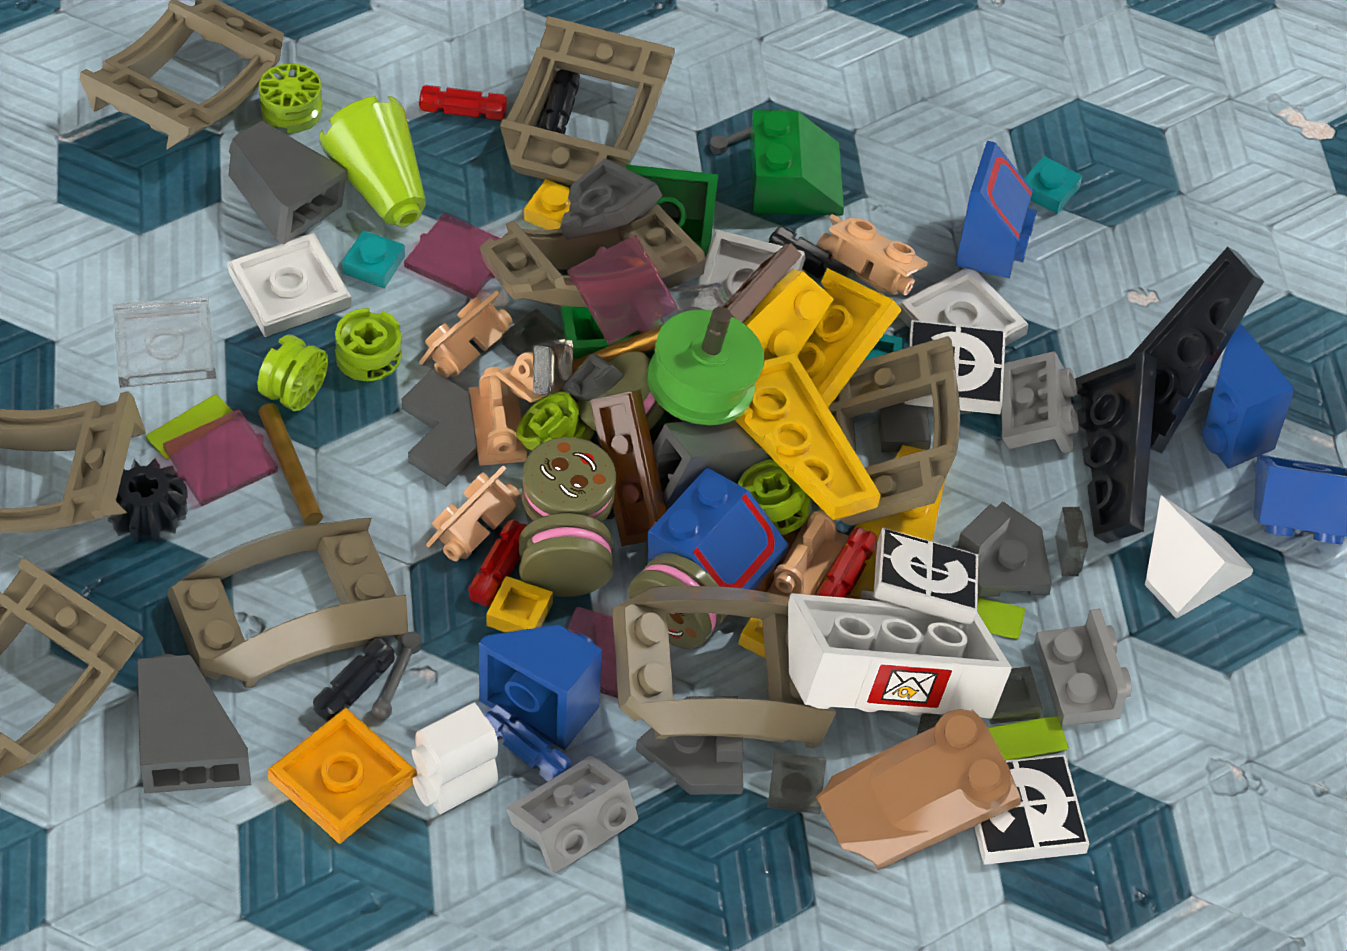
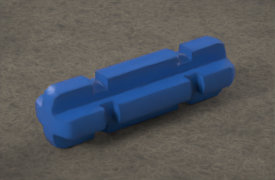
M497 704L485 715L495 730L497 740L504 738L503 745L532 769L539 767L540 771L538 774L547 781L571 768L570 758L559 749L551 750L552 744L523 720L515 721L516 714L505 705Z

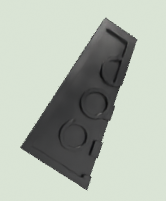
M1228 246L1129 356L1146 352L1157 359L1150 448L1161 454L1264 283V280L1237 251Z
M1141 352L1075 378L1077 394L1081 396L1083 406L1077 410L1079 427L1086 430L1088 446L1082 449L1084 465L1090 467L1092 473V481L1087 485L1093 534L1094 537L1107 544L1144 532L1157 359L1146 352Z

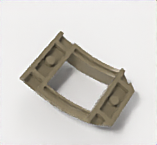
M170 0L166 12L143 36L123 51L104 60L102 69L94 73L88 69L81 71L79 80L94 112L111 104L116 110L130 114L148 123L152 129L168 134L167 150L206 129L246 100L259 86L262 75L270 68L275 67L280 61L284 33L219 0H195L194 6H188L178 0ZM194 31L200 33L201 37L205 40L219 43L235 51L239 57L251 60L227 86L200 104L150 80L178 52Z
M548 16L540 46L536 48L518 97L507 118L502 119L500 125L511 168L523 175L543 180L548 179L569 187L603 159H608L625 168L626 164L629 165L632 162L650 125L675 54V48ZM564 69L638 88L626 121L613 147L537 127L546 109L552 87L556 84L554 80L557 71Z
M658 204L642 217H636L627 225L568 240L561 229H521L513 220L506 223L508 232L502 238L494 241L490 237L479 247L486 267L514 300L523 298L570 307H607L643 300L704 274L706 262L704 251ZM633 252L644 263L624 271L588 277L564 276L557 270L570 269V267H575L576 269L596 266L619 259Z
M949 336L864 360L828 409L856 453L854 416L932 394L933 448L864 467L881 494L878 508L840 518L843 523L853 526L935 503L956 457L960 432L959 392L953 345Z
M129 391L120 393L117 402L103 406L95 400L58 409H0V448L40 452L75 450L63 501L34 507L0 508V533H28L68 528L127 513L116 502L130 440L132 437L146 434L135 399Z
M356 518L298 526L255 538L199 564L170 587L167 593L168 599L189 653L202 675L219 680L222 674L242 680L244 687L250 688L255 687L258 679L305 659L338 650L366 646L372 638L394 635L396 641L402 640V636L408 633L406 594L397 596L368 532L372 518ZM318 550L341 605L324 608L294 618L245 641L221 580L248 567L272 559Z
M24 557L17 565L20 568L18 574L3 593L0 592V655L14 641L25 625L28 624L88 664V667L62 699L17 741H13L0 732V777L28 765L67 733L104 693L143 640L140 634Z
M730 587L649 588L612 609L618 705L634 721L643 719L655 731V739L665 740L668 737L725 736L778 743L791 740L803 742L807 748L814 749L821 745L837 711L805 705L789 675L788 600L790 597ZM667 613H712L761 619L763 623L769 700L733 698L673 700Z

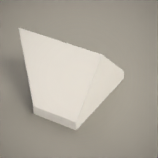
M1161 495L1145 586L1177 619L1251 576L1253 568L1221 535Z

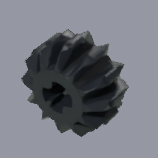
M154 458L147 466H141L134 459L130 470L123 469L116 502L127 513L107 518L108 522L113 524V529L118 536L130 533L131 538L137 543L144 535H150L157 543L161 531L175 534L178 527L177 521L186 519L188 512L186 501L188 498L187 486L183 479L178 478V473L173 465L161 468L156 458Z

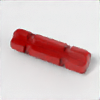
M424 85L420 91L419 106L425 112L438 113V109H444V114L480 118V114H485L486 119L501 121L506 115L507 97L504 94L490 92L488 97L482 96V91L447 87L445 92L441 91V86Z
M510 520L506 523L500 533L502 538L495 541L479 568L482 573L476 574L469 585V598L471 601L479 603L484 607L492 604L498 588L501 587L505 577L510 576L520 559L518 555L520 553L519 538L527 524H521L516 520Z
M862 527L852 530L846 541L848 546H844L826 576L829 580L821 584L816 595L846 598L845 595L851 594L867 565L864 561L869 560L877 548V536L875 533L866 531Z

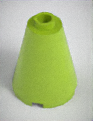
M376 96L366 97L336 112L329 119L332 127L326 135L321 129L319 143L323 152L331 161L347 169L346 178L386 224L405 227L416 222L421 217V212L426 206L406 112L402 104L395 97L388 96L390 102L381 103L378 102Z

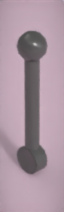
M751 126L727 137L721 135L712 137L710 140L711 152L723 154L727 151L728 145L750 137Z
M408 632L402 636L401 646L403 651L382 698L377 700L372 706V712L378 719L384 720L391 715L392 706L390 703L412 654L419 652L422 648V638L416 632Z

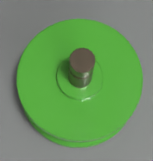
M716 307L713 311L702 309L685 311L667 320L658 333L655 353L648 367V386L658 404L681 420L699 425L728 423L740 417L749 408L755 392V383L758 381L764 366V351L753 331L744 323L732 317L731 312L727 308Z

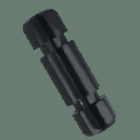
M564 69L557 71L554 80L556 84L552 87L545 109L546 114L541 122L540 127L542 129L565 134L567 129L565 126L569 122L575 102L574 96L577 94L580 85L579 73Z
M779 226L770 235L769 243L780 246L792 243L797 250L804 251L806 258L802 269L816 278L824 276L828 268L850 279L852 270L850 267L836 259L834 261L831 260L832 254L805 238L799 237L797 240L795 238L797 234L788 228Z
M381 638L372 640L362 650L365 655H357L330 682L333 687H325L313 699V710L315 713L328 722L345 708V704L352 705L378 678L376 672L383 673L394 662L395 651L391 645L386 644Z

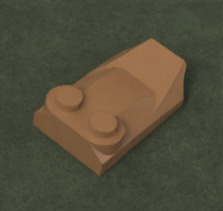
M957 709L947 712L939 719L935 727L831 776L826 787L815 796L842 850L864 856L874 863L877 870L1021 805V797L1009 766L986 724L973 709Z

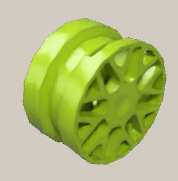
M289 63L272 67L262 75L259 81L261 117L264 122L276 129L278 127L287 128V133H300L311 129L319 122L323 114L321 79L314 70L305 65ZM291 70H294V76H289ZM276 73V74H278L281 78H278V79H277L273 74Z
M362 308L345 314L338 322L335 331V358L337 366L345 375L355 380L368 382L381 380L391 375L397 369L402 357V334L400 324L394 316L383 310L380 314L370 312V308ZM391 361H397L394 367L390 364ZM387 366L391 370L386 372L382 368ZM372 370L371 377H368V371ZM375 372H379L382 374L380 376H374Z
M287 334L279 339V343L282 346L278 351L271 348L266 355L258 375V391L261 395L271 400L280 399V403L292 411H300L313 400L326 376L328 355L324 350L316 346L306 347L302 339Z
M565 392L550 394L534 404L521 418L516 432L521 443L530 450H534L546 441L560 437H575L590 441L594 434V430L582 421L576 401L569 393Z
M773 459L764 460L752 465L742 474L738 481V485L749 490L781 535L797 530L807 522L808 517L812 513L811 498ZM794 514H798V515H800V516H802V517L800 518V517H796V516H793V515H794ZM785 520L786 527L779 528L777 521Z

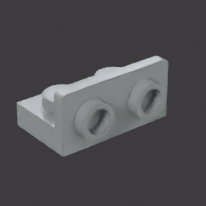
M1055 351L1004 363L1002 439L1008 449L1055 439L1063 454L1073 452L1072 434L1078 432V420L1076 412L1071 405V396L1077 394V386L1071 368L1064 369Z
M1101 609L1089 610L1086 625L1037 632L1034 645L1061 726L1120 719L1125 700L1131 696V678L1128 669L1120 667L1116 656V633L1111 625L1106 626Z
M593 755L588 756L506 808L511 824L540 845L546 865L554 873L559 872L638 820L627 779Z

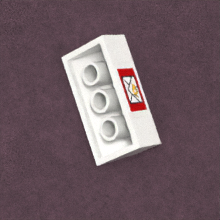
M791 593L788 600L789 675L805 705H811L820 709H828L830 707L857 708L865 712H876L878 710L898 711L916 716L925 713L945 715L947 712L957 709H973L981 718L993 717L1012 667L978 613H976L972 625H967L886 601Z

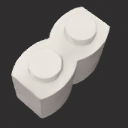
M475 702L417 731L415 737L416 748L412 749V757L417 766V776L413 778V785L424 805L429 806L433 804L441 815L497 785L498 770L494 759L498 755L497 736L494 728Z

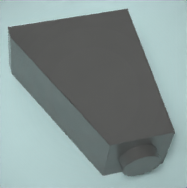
M260 121L247 130L239 132L232 138L229 147L230 163L228 176L278 242L286 244L342 207L347 169L264 121Z
M735 420L719 425H699L687 421L666 423L653 445L666 511L706 468L738 484L742 474L752 465L772 459Z
M161 654L154 658L138 659L139 752L144 793L251 785L248 748L191 655L175 656L172 654Z

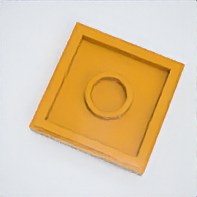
M346 707L267 769L268 780L339 844L412 786L413 778L417 776V770Z

